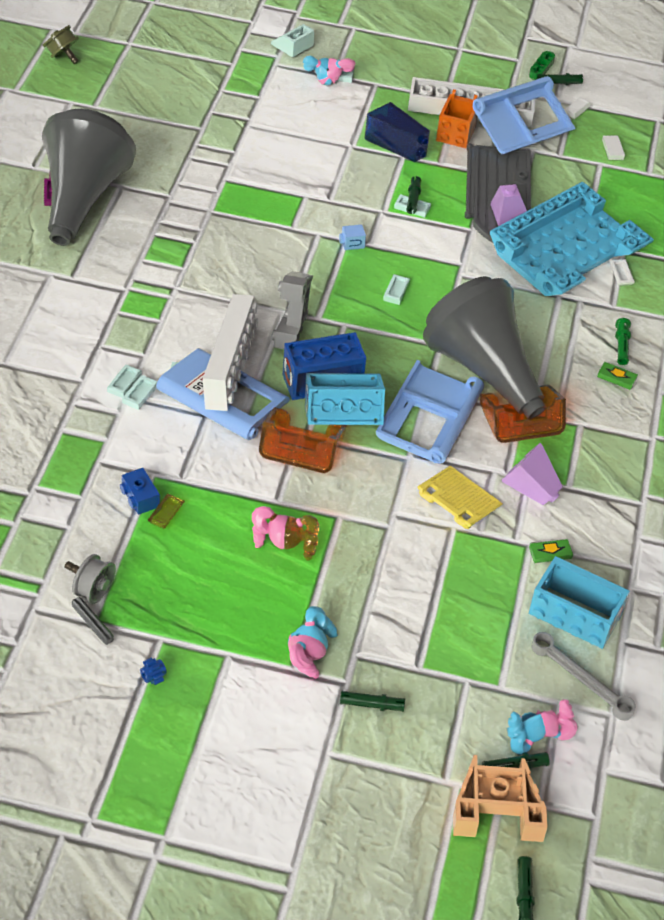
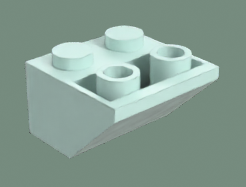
M302 24L271 41V44L289 56L294 57L313 46L315 30Z

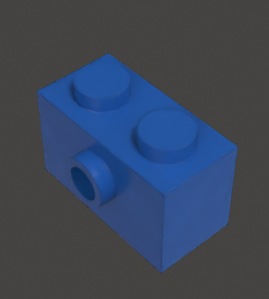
M144 468L122 475L121 492L123 495H127L130 507L134 508L138 515L160 507V494Z

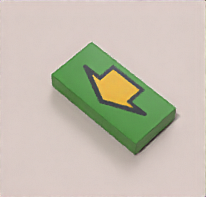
M607 362L603 363L597 375L598 378L629 390L632 389L638 374Z
M568 539L530 543L529 546L534 563L549 562L555 556L563 560L572 559L573 557Z

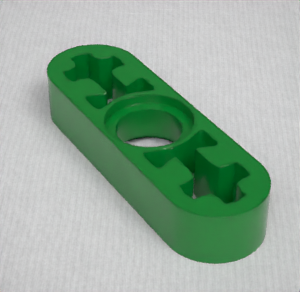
M544 51L530 68L529 77L536 80L537 74L545 75L554 63L555 54L551 51Z

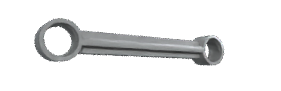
M539 632L535 634L532 642V650L535 654L539 656L548 655L613 707L612 712L617 719L626 721L632 718L636 708L635 701L632 698L618 696L554 646V639L549 633ZM544 641L548 643L549 646L541 647L536 642ZM617 705H626L631 711L624 712Z

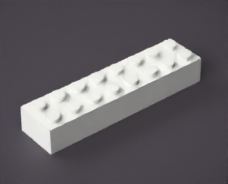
M413 77L408 111L440 115L453 89L456 90L457 96L473 99L474 95H478V98L505 89ZM535 99L515 106L527 127L532 126Z
M232 295L203 376L205 409L228 411L229 405L233 403L234 392H237V381L241 379V370H244L245 365L244 360L248 358V349H251L252 343L251 339H254L255 329L258 328V318H255L257 303H254L253 295Z

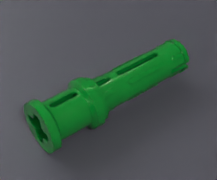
M620 318L615 322L617 328L615 337L618 340L617 363L619 365H627L629 362L628 341L631 338V332L629 331L631 321L627 318Z

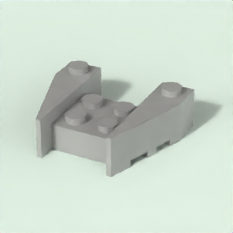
M292 271L285 275L283 281H279L278 291L281 292L280 299H285L286 302H289V305L277 329L273 330L272 340L274 341V348L284 349L285 343L299 341L300 333L303 330L302 325L306 321L309 311L308 302L313 275Z

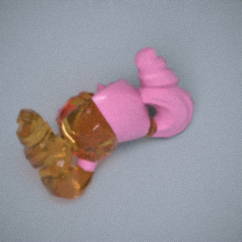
M266 506L258 507L253 511L251 519L254 524L252 527L254 534L253 542L256 548L264 545L266 534L269 535L272 543L280 549H291L296 547L301 541H304V558L307 561L312 559V555L316 552L315 546L318 545L319 522L315 517L306 515L301 518H295L287 515H277L270 507Z

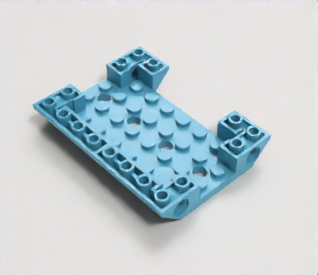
M584 182L569 188L490 231L498 256L545 296L561 295L586 280L583 274L613 257L631 255L652 243L654 239L631 220L620 225L603 211L606 200Z

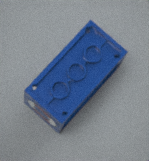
M356 332L284 344L282 375L292 400L305 398L306 373H365L366 355Z

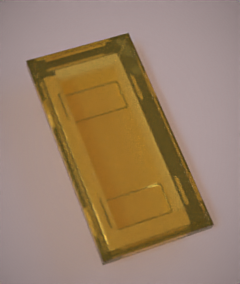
M167 493L148 518V522L165 529L185 501Z

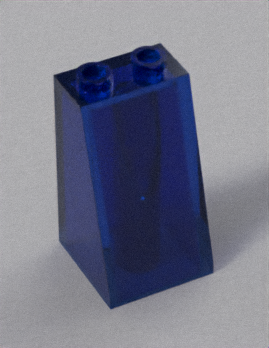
M392 102L367 113L365 140L413 162L426 157L430 130Z

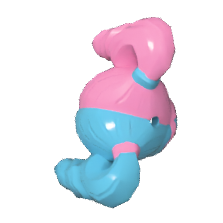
M309 55L303 59L304 69L309 72L315 70L318 81L324 85H330L332 82L335 83L339 79L342 70L344 72H352L356 65L355 61L349 58L342 60L321 58L318 60Z
M311 606L306 611V623L290 634L288 648L292 664L300 672L317 679L319 677V670L313 664V661L319 660L326 655L328 648L326 635L334 638L338 634L335 625L326 616L323 609L318 606Z
M564 699L560 701L559 713L557 715L553 710L542 712L537 710L536 714L529 712L522 716L513 711L508 719L509 727L507 728L508 736L511 738V750L515 754L522 755L530 750L534 742L541 740L543 737H554L563 741L575 736L578 726L573 719L575 716L569 700Z

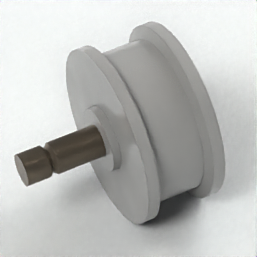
M97 554L87 557L81 566L74 565L70 561H67L64 568L76 574L72 584L73 594L87 597V601L91 604H96L104 597L116 573L115 564L110 561L105 563Z

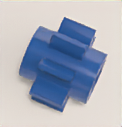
M152 657L143 661L144 667L140 669L143 680L154 685L163 682L162 676L167 674L164 663L160 659L156 661Z

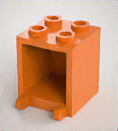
M453 89L439 116L436 141L467 148V144L476 128L478 116L474 112L473 101L478 98V95H474L473 99L457 96L456 90Z

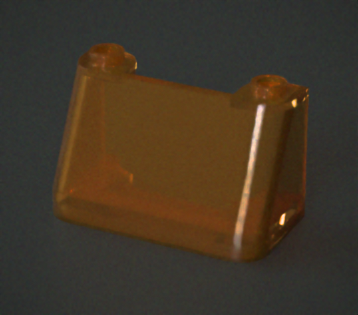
M550 385L539 386L544 394L543 402L547 407L539 416L528 419L525 414H519L511 404L499 405L498 398L492 393L480 394V405L495 439L501 443L561 434L566 426V399Z
M274 407L263 421L259 443L260 455L268 460L320 473L329 472L335 463L347 425H329L326 434L290 426V414L286 410Z

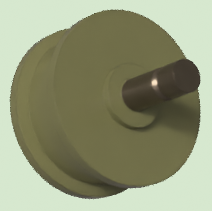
M68 25L60 31L57 30L52 33L51 37L42 46L48 48L52 54L51 58H55L65 52L72 63L75 64L79 60L70 50V47L79 37L74 36L70 30L71 26Z

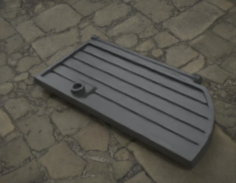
M469 143L467 144L465 218L470 219L473 217V227L483 237L493 243L490 231L498 227L491 207V201L499 186L516 184L527 211L531 209V150L517 149L501 154L496 147L473 146V144Z

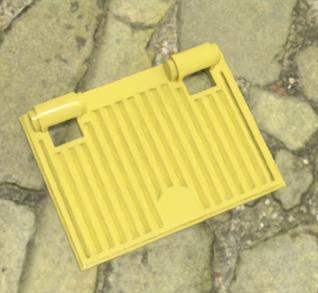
M448 466L417 487L420 490V496L430 503H438L454 515L455 522L465 529H469L503 504L452 466ZM429 487H432L436 491L431 494L427 491V489ZM464 513H467L471 516V518L466 520L462 517V515Z

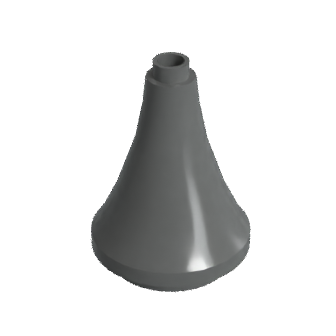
M70 109L56 113L48 118L42 132V141L50 166L52 187L51 213L48 225L49 238L53 243L60 246L69 245L70 240L76 237L92 205L116 178L132 167L136 155L135 143L124 127L110 116L90 109Z
M487 276L469 280L445 295L431 309L426 319L427 326L423 332V340L430 350L451 358L475 373L499 392L519 414H525L529 420L539 416L546 409L547 406L543 402L544 394L525 356L516 320L514 290L507 280L503 278L491 279Z

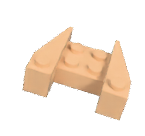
M477 755L473 756L455 803L453 836L476 837L479 813L520 816L521 841H544L547 830V810L544 801H541L538 794V787L530 776L531 771L525 758H521L519 768L478 765Z

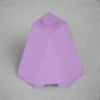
M516 184L499 186L491 201V207L498 226L527 211Z
M541 443L529 451L501 480L506 485L541 505L546 504L548 501L551 503L555 501L559 496L557 492L563 487Z

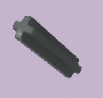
M81 597L73 599L71 602L72 607L106 645L113 642L114 635Z

